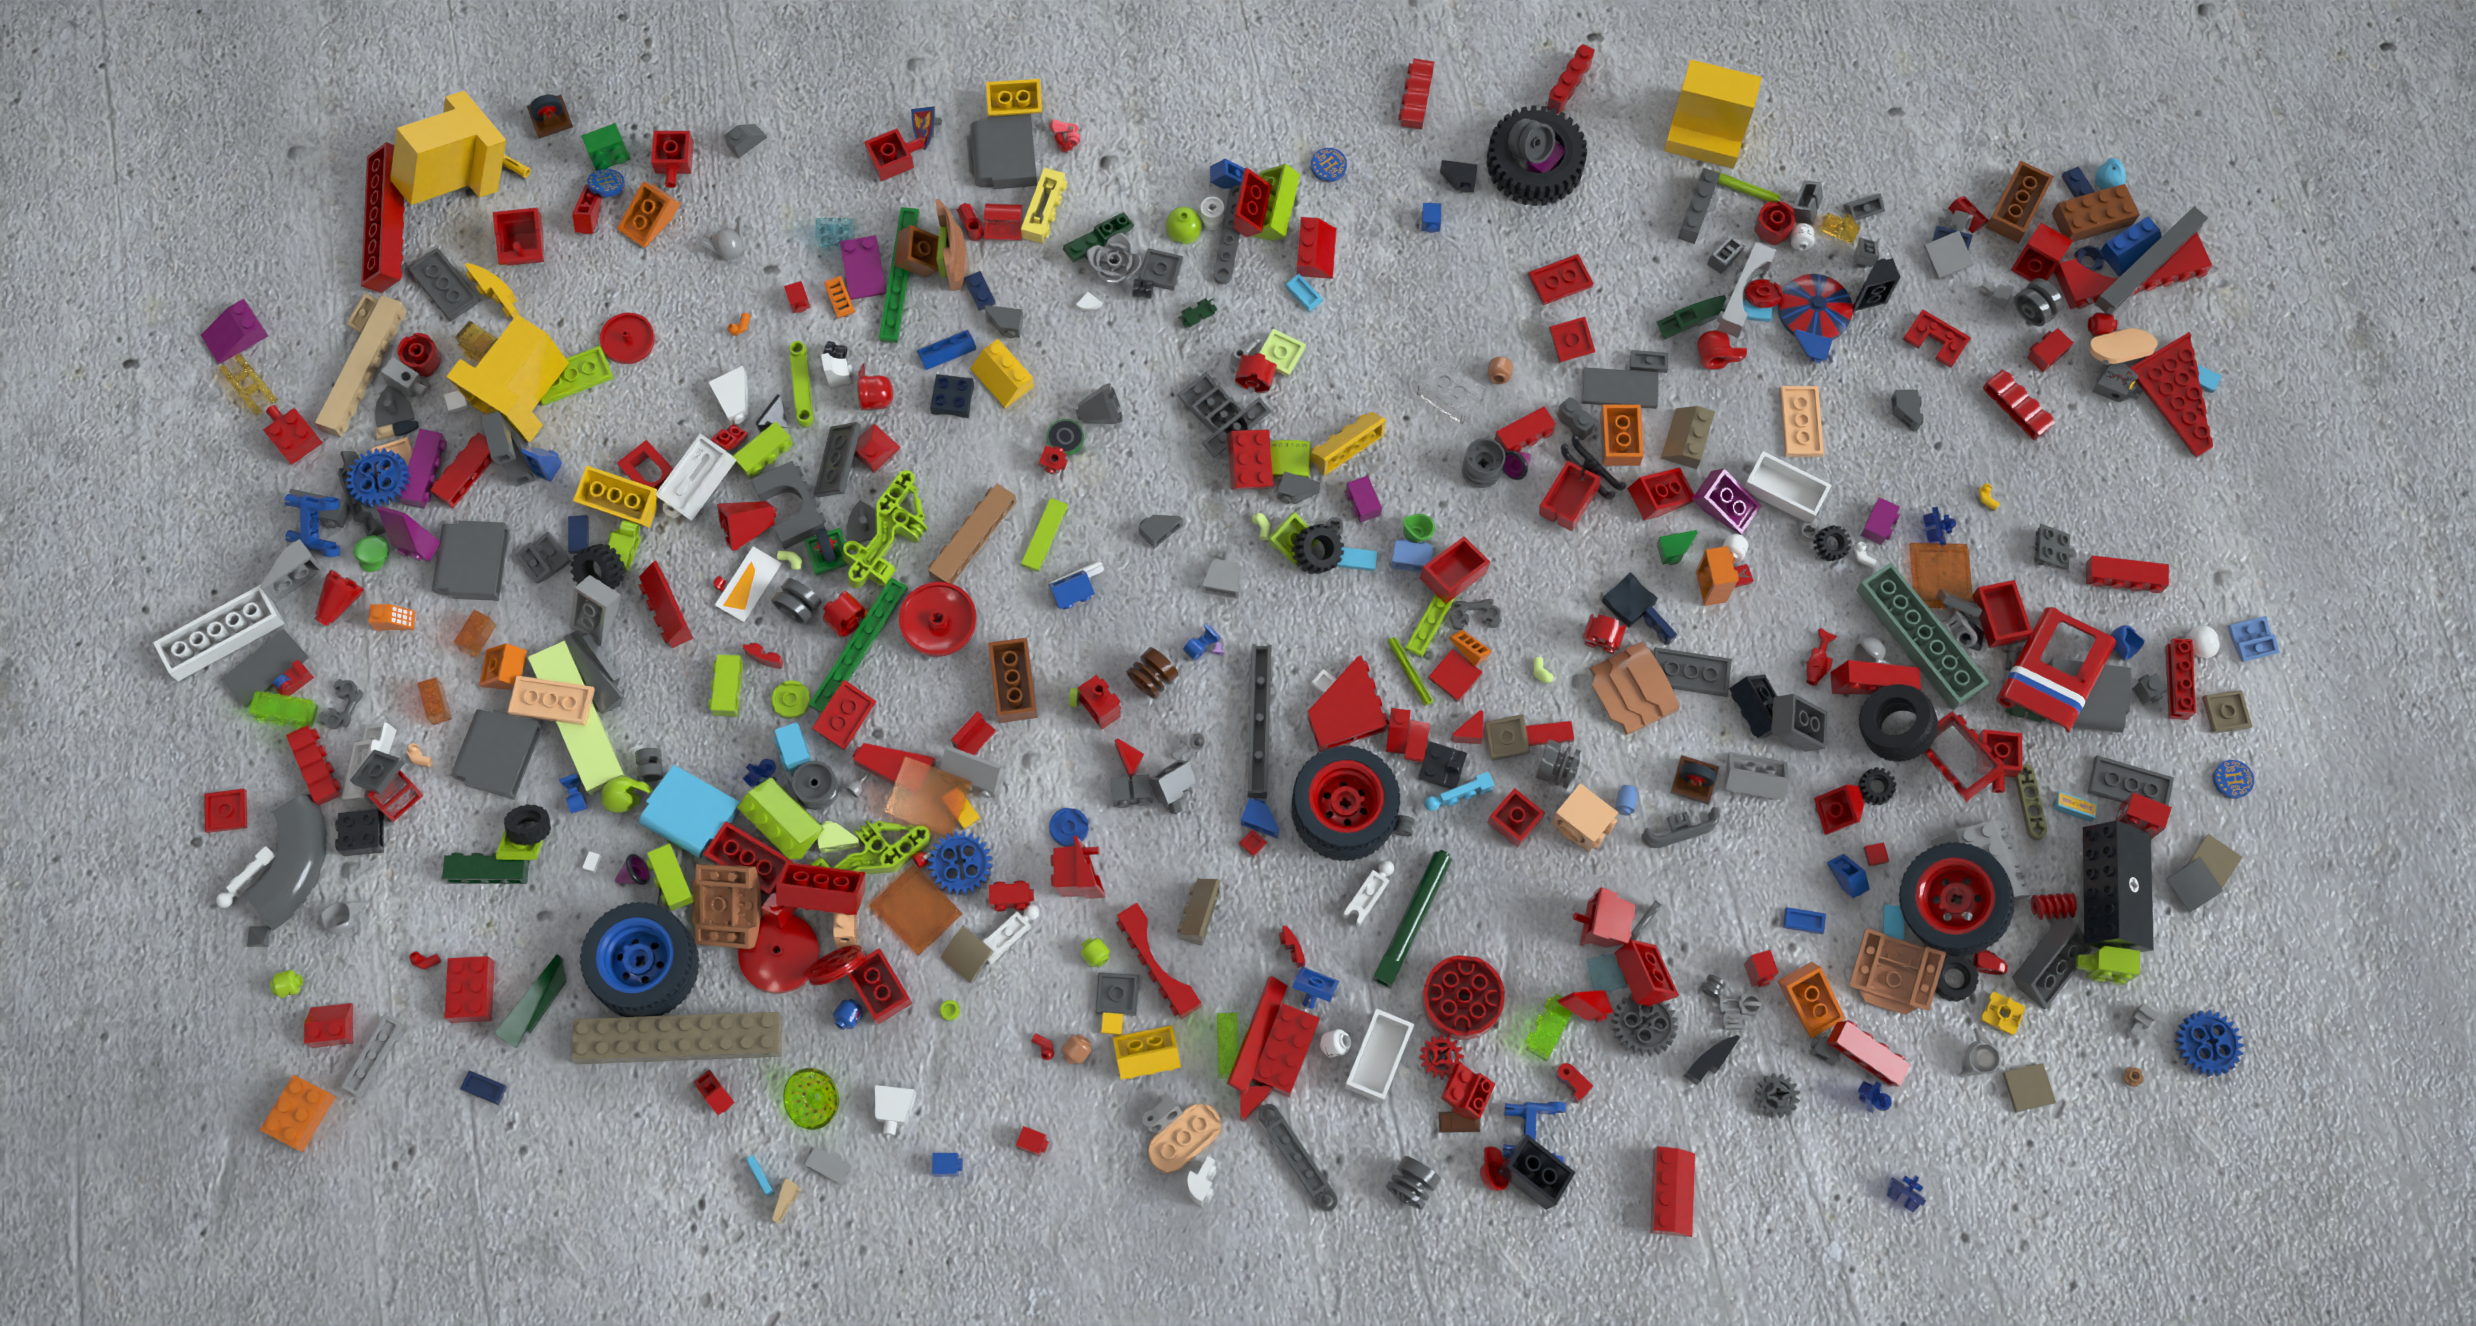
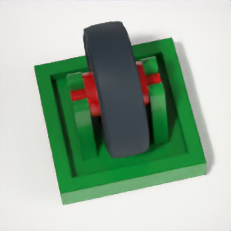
M825 528L816 530V536L804 539L816 576L849 565L842 558L845 540L840 528L828 532Z

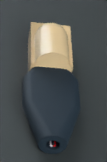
M404 420L393 425L375 428L377 439L380 441L409 434L419 428L418 421Z

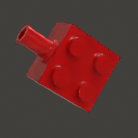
M898 128L864 141L866 152L880 181L913 169L914 164L911 153L925 148L921 137L907 143L904 142Z
M653 131L651 164L655 174H666L664 185L668 188L676 187L677 174H692L694 141L690 131Z
M276 405L266 409V413L273 420V423L264 428L263 431L291 465L323 443L295 407L284 415L278 410Z
M1095 675L1077 688L1078 697L1081 704L1101 730H1103L1121 717V706L1119 705L1121 702L1115 693L1111 694L1109 692L1107 682Z
M1983 729L1978 734V740L1981 743L1985 742L1992 750L1990 753L1993 757L1998 756L2005 765L2003 766L2005 774H2002L1992 782V792L2004 793V776L2016 777L2022 771V733ZM1976 752V774L1989 773L1992 769Z

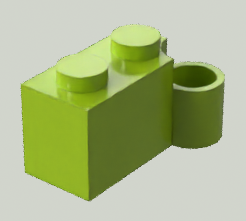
M623 520L620 529L610 532L608 545H610V549L614 548L617 550L616 554L621 555L620 560L624 562L622 568L625 569V572H629L641 540L639 535L640 524Z

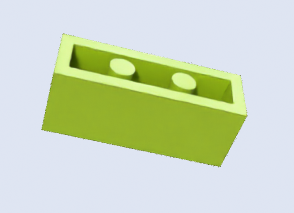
M775 421L733 456L736 459L735 465L749 479L758 476L763 468L768 464L774 463L780 454L787 452L791 448V445H793L791 436Z
M717 654L716 661H713L712 669L715 676L710 684L713 693L712 698H709L708 707L714 716L738 717L743 660L740 655Z
M669 843L647 852L649 859L646 862L650 871L654 870L657 877L653 879L657 889L662 888L664 895H661L664 906H669L670 910L674 911L693 903V897L671 844Z

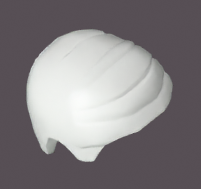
M2208 626L2195 627L2185 636V639L2193 640V654L2198 657L2210 658L2215 656L2219 650L2218 635L2214 629Z

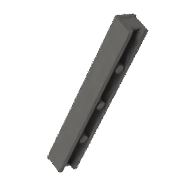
M2194 206L2100 295L2094 305L2110 316L2203 226L2208 217Z
M1252 644L1247 798H1267L1272 645L1256 646V644Z

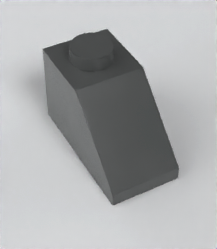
M756 124L737 125L726 133L724 138L727 147L740 158L765 140L767 136Z
M985 305L986 317L1002 336L1020 338L1023 324L1022 309Z
M1284 471L1277 491V499L1286 504H1297L1318 494L1321 482Z
M1152 515L1140 522L1139 534L1155 549L1183 526V520L1180 516Z

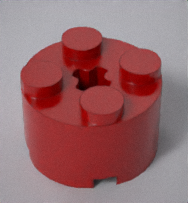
M1782 201L1766 203L1761 208L1755 222V233L1763 241L1771 245H1778L1790 236L1795 224L1794 210L1790 205Z
M414 333L410 337L406 336L400 341L397 348L400 361L420 376L430 377L440 365L441 353L433 340L426 334Z
M1255 353L1254 356L1241 355L1235 375V383L1246 390L1251 387L1255 388L1254 392L1257 393L1268 392L1273 382L1277 364L1265 359L1266 356L1261 353Z
M843 591L834 602H828L823 608L825 611L823 622L839 637L841 635L846 637L853 633L860 626L858 624L860 619L864 620L867 615V609L847 591Z
M1590 614L1582 636L1585 640L1584 644L1591 648L1599 646L1603 648L1604 652L1614 654L1615 650L1620 648L1627 628L1626 625L1623 624V627L1618 625V620L1598 614V617L1595 618L1593 617L1594 614Z

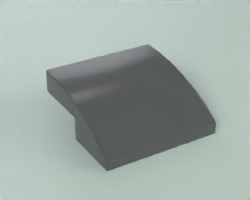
M546 532L533 544L529 542L516 554L519 561L537 584L548 579L571 562V559L550 532Z
M2198 857L2166 878L2189 913L2223 891L2201 857Z

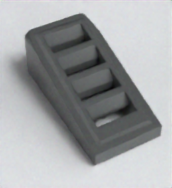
M1730 236L1711 254L1707 265L1722 274L1744 249L1745 245Z

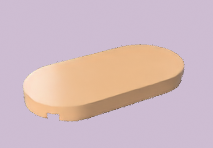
M2130 328L2093 338L2090 343L2089 352L2099 361L2107 360L2109 364H2117L2152 355L2158 342L2152 334L2141 329Z
M1194 1104L1155 1135L1149 1146V1159L1153 1166L1159 1171L1173 1173L1188 1164L1218 1137L1221 1121L1217 1111L1209 1105Z

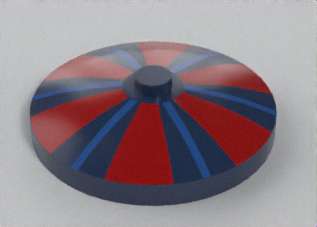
M1806 274L1793 279L1782 291V299L1778 303V314L1783 326L1793 336H1795L1794 331L1798 329L1834 340L1847 329L1853 314V304L1847 290L1836 280L1825 275Z

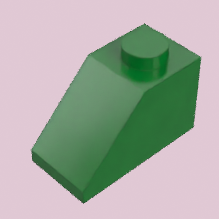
M1697 530L1659 537L1657 548L1662 565L1678 564L1694 542Z

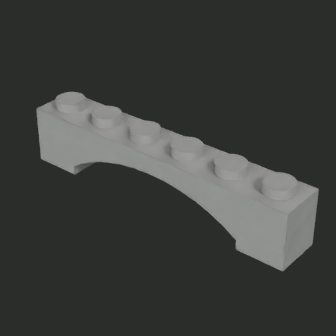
M1755 242L1753 248L1749 247L1745 256L1748 260H1743L1740 271L1743 272L1742 274H1737L1734 281L1737 285H1732L1728 294L1731 299H1726L1723 305L1725 312L1721 311L1717 322H1720L1717 330L1736 338L1739 337L1748 316L1743 307V290L1754 277L1761 273H1767L1776 249Z

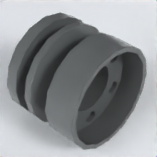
M1481 438L1471 442L1466 450L1462 465V474L1465 480L1478 488L1494 485L1500 478L1505 462L1504 449L1493 439Z
M1549 739L1535 778L1548 782L1553 774L1556 776L1555 785L1558 786L1560 779L1564 778L1563 788L1567 789L1574 780L1578 770L1581 750L1576 749L1573 757L1569 756L1572 747L1568 746L1565 753H1561V743Z
M1404 1156L1397 1167L1403 1176L1393 1174L1391 1179L1394 1182L1389 1181L1386 1188L1404 1204L1423 1210L1426 1204L1422 1200L1428 1201L1430 1198L1424 1189L1434 1191L1441 1178L1423 1163L1409 1156Z

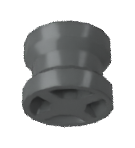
M1398 815L1393 833L1406 837L1412 836V825H1414L1415 819L1405 815Z
M1709 974L1706 978L1707 983L1702 986L1701 990L1706 995L1719 999L1721 996L1720 991L1725 988L1726 982L1717 976Z

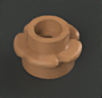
M2128 1067L2125 1070L2123 1079L2127 1085L2137 1087L2138 1084L2143 1083L2144 1076L2139 1068Z

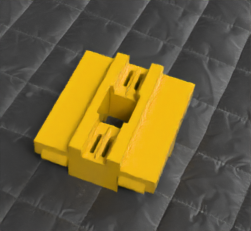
M1993 991L1980 1021L2013 1036L2017 1032L2026 1006L2013 1001L2011 997L2007 998ZM2000 1010L2007 1012V1017L2001 1016L1999 1014Z

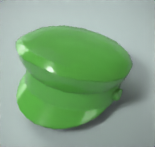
M376 535L366 536L361 539L353 550L354 557L359 561L361 568L367 572H374L380 569L389 557L388 543L384 538Z

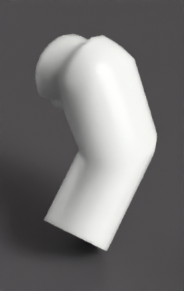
M1858 542L1854 546V554L1857 561L1873 569L1877 560L1867 556V546L1864 542Z

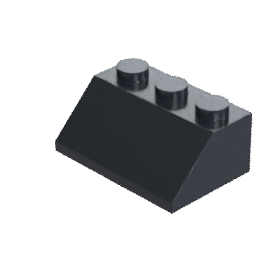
M1883 258L1875 262L1853 304V312L1888 303L1901 278L1893 258L1887 260Z
M1765 674L1746 676L1730 687L1729 690L1732 693V699L1741 709V715L1749 723L1752 734L1757 739L1766 738L1772 735V706L1774 697H1777V694Z
M1527 1134L1506 1156L1497 1171L1545 1210L1557 1205L1576 1173Z

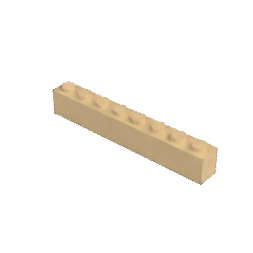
M380 296L315 422L321 431L342 437L343 433L348 430L349 422L352 416L356 414L357 406L360 400L364 398L368 385L373 381L374 373L380 367L385 352L389 350L390 342L393 336L397 334L399 324L406 317L407 310L402 302Z

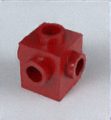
M1046 445L1038 466L1045 468L1044 471L1049 474H1059L1061 469L1065 470L1068 460L1065 458L1067 454L1060 447L1054 446L1052 448Z

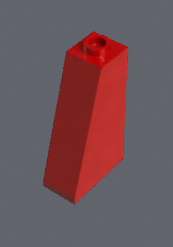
M867 743L857 747L852 756L854 758V765L869 771L871 774L915 797L918 796L936 764L935 758L931 756Z

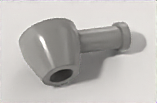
M1254 337L1244 349H1235L1231 354V363L1238 367L1241 356H1237V354L1249 355L1256 346L1261 344L1260 341Z
M1193 732L1188 736L1187 744L1177 750H1173L1172 754L1177 760L1190 750L1195 752L1201 751L1206 747L1207 739L1204 734ZM1198 739H1201L1202 741L1200 746H1197L1196 741Z

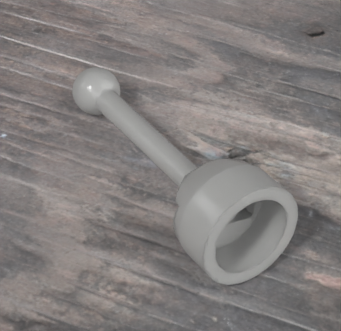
M867 771L859 781H851L845 789L851 795L858 798L863 791L862 783L870 775V772Z

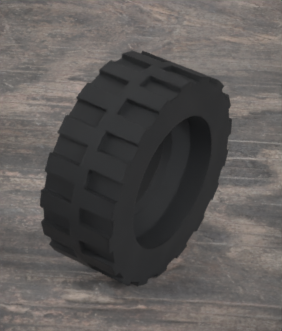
M534 804L521 805L508 812L504 818L506 836L509 838V841L517 845H533L544 840L550 834L549 814L541 806L539 807ZM524 822H537L535 826L530 828L517 827Z
M1946 956L1936 986V994H1939L1943 999H1947V1001L1957 1002L1966 999L1976 990L1979 982V975L1975 965L1964 956ZM1958 969L1962 972L1964 983L1961 987L1953 988L1946 983L1945 973L1947 970Z

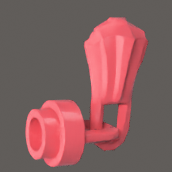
M1053 119L1049 124V128L1053 133L1069 132L1066 134V141H1071L1073 146H1077L1080 142L1081 136L1076 133L1079 130L1078 125L1064 123Z

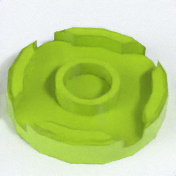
M794 680L781 683V685L773 690L771 696L775 712L787 719H794L804 715L809 709L811 701L808 689L801 682Z

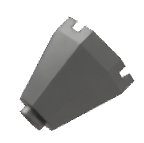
M1111 383L1101 386L1078 404V409H1076L1078 420H1082L1084 424H1117L1123 422L1122 411L1119 413L1117 411L1120 404L1114 388L1111 387Z

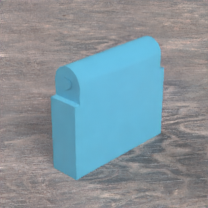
M673 764L646 801L647 807L640 816L639 824L698 858H702L704 856L703 853L725 821L732 824L741 812L737 808L740 802Z

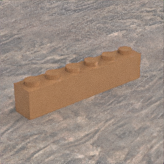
M998 483L994 487H990L986 492L984 500L978 502L975 506L973 514L966 517L962 528L959 531H955L952 535L951 542L941 549L940 556L930 563L928 567L930 577L937 582L953 584L1016 504L1015 494Z

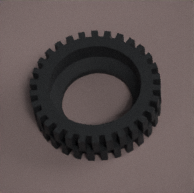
M1531 105L1530 111L1525 106L1521 108L1520 113L1515 109L1512 111L1511 116L1506 114L1504 120H1500L1497 127L1493 129L1487 152L1486 164L1489 167L1488 174L1489 176L1492 175L1491 181L1493 184L1497 183V189L1499 191L1505 189L1504 195L1507 198L1512 194V200L1517 202L1518 198H1521L1524 205H1527V201H1532V206H1537L1538 201H1541L1542 206H1545L1548 200L1553 204L1557 202L1558 197L1562 200L1565 198L1566 193L1570 195L1573 187L1576 188L1581 180L1587 158V142L1583 140L1584 133L1583 131L1579 132L1580 127L1577 123L1572 126L1573 119L1571 117L1567 120L1564 119V112L1561 111L1557 115L1555 108H1551V111L1548 112L1546 111L1547 106H1541V110H1537V105ZM1524 118L1532 119L1552 127L1555 133V140L1564 147L1565 151L1564 159L1558 167L1545 173H1533L1521 168L1515 162L1509 150L1508 139L1513 126L1518 121Z

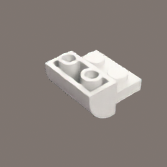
M1208 1156L1198 1175L1192 1171L1188 1175L1189 1195L1201 1207H1203L1204 1203L1209 1204L1214 1194L1211 1181L1217 1171V1167H1215V1160Z

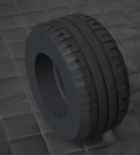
M1893 684L1882 687L1873 692L1866 699L1864 705H1862V709H1860L1859 728L1870 750L1885 760L1901 762L1909 761L1912 758L1915 759L1920 754H1924L1936 739L1938 718L1934 707L1925 693L1911 685ZM1909 711L1916 715L1913 726L1902 734L1889 735L1881 731L1884 720L1894 712Z

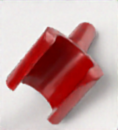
M717 576L713 581L714 587L724 592L726 588L723 586L726 581L722 577Z

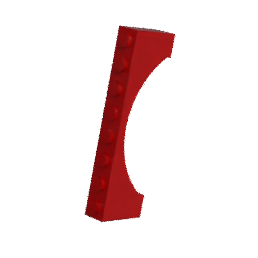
M2198 232L2178 249L2132 295L2143 290L2151 291L2159 286L2167 287L2178 281L2181 283L2186 282L2193 277L2201 278L2206 276L2213 265ZM2077 259L2059 263L2054 271L2070 309H2082L2090 304H2095L2100 295L2118 279L2096 273L2078 263Z

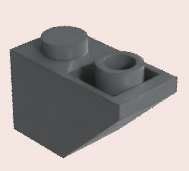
M1895 390L1891 397L1893 415L1913 432H1917L1924 420L1923 414L1920 413L1922 398L1919 396L1918 390Z

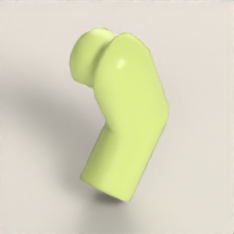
M1254 514L1252 522L1258 524L1261 528L1259 539L1268 540L1270 522L1264 514Z
M1535 657L1533 665L1534 676L1543 683H1551L1553 681V674L1543 668V658Z

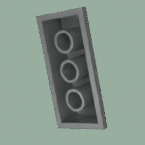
M2058 918L2012 978L2020 991L2043 1009H2047L2077 970L2076 956L2089 955L2092 949L2090 945L2084 944V935L2078 925Z

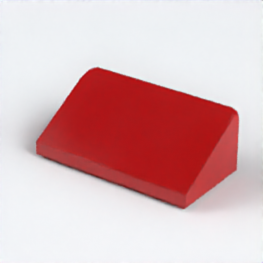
M1965 196L1955 199L1948 207L1952 214L1955 213V210L1974 215L1968 228L1971 233L1976 232L1989 221Z

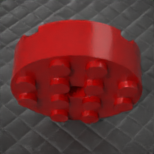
M1456 955L1438 963L1429 973L1422 992V1007L1429 1023L1441 1034L1447 1037L1451 1036V1038L1457 1040H1470L1487 1033L1499 1019L1505 1000L1504 985L1497 971L1486 961L1474 956ZM1465 993L1469 1000L1463 1001L1459 999L1458 994Z

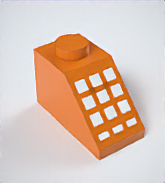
M370 604L368 623L375 631L414 630L416 612L415 610L391 604Z

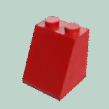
M2040 223L2014 263L2011 271L2030 282L2036 278L2048 281L2073 240Z

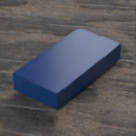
M1786 907L1783 928L1824 934L1826 913Z

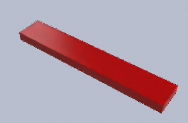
M1273 976L1267 979L1226 1083L1241 1093H1246L1288 987V985Z

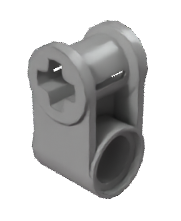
M1957 610L1955 615L1947 621L1943 620L1941 622L1960 647L1967 648L1977 642L1976 632L1960 611ZM1965 633L1969 634L1971 637V641L1969 644L1963 641V635Z

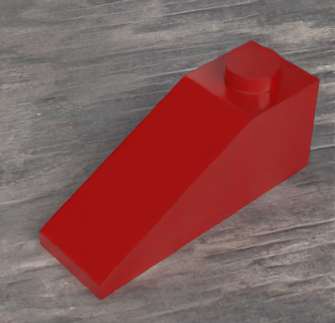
M585 184L572 213L575 233L593 234L598 224L602 196L597 193L596 195L588 189V184Z
M1605 990L1573 992L1558 999L1560 1005L1586 1021L1595 1020L1596 1023L1607 1020V1015L1613 1013Z

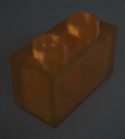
M473 610L454 643L459 650L476 658L497 625L491 617Z
M434 677L418 682L427 719L433 725L451 720L452 716L444 687L439 679Z

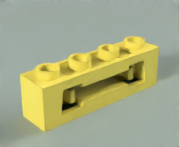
M1048 168L1043 169L1021 228L1022 238L1043 244L1045 237H1049L1050 223L1055 220L1056 207L1060 206L1062 191L1065 192L1068 182L1065 180V173ZM1046 189V193L1050 195L1042 214L1043 220L1041 223V218L1038 215L1045 199L1044 192Z

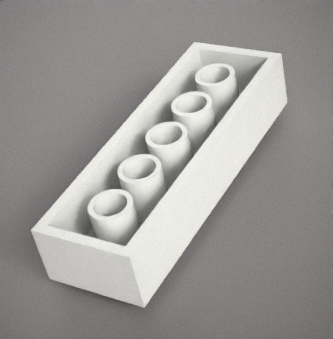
M261 585L153 642L168 673L174 679L180 681L285 624L273 601L260 588Z

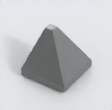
M249 926L247 946L268 947L270 927Z

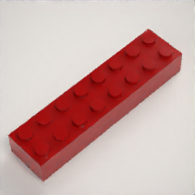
M388 142L369 154L366 164L361 287L382 293L402 278L404 196L390 180L394 145Z

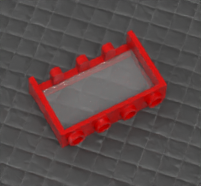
M1951 711L1938 721L1936 739L1931 747L1924 752V755L1963 800L1968 803L1974 795L2002 774H2005L2003 769L2005 765L1998 756L1993 757L1990 753L1992 750L1985 742L1981 743L1978 740L1979 736L1973 728L1969 730L1966 727L1967 723L1960 714L1957 716Z

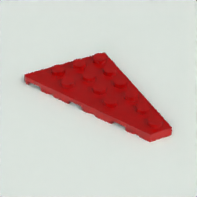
M2188 332L2131 366L2130 369L2138 375L2136 380L2138 385L2194 457L2197 458L2213 448V441L2210 436V426L2207 423V411L2202 397L2203 391L2199 383V371L2191 342L2192 335Z

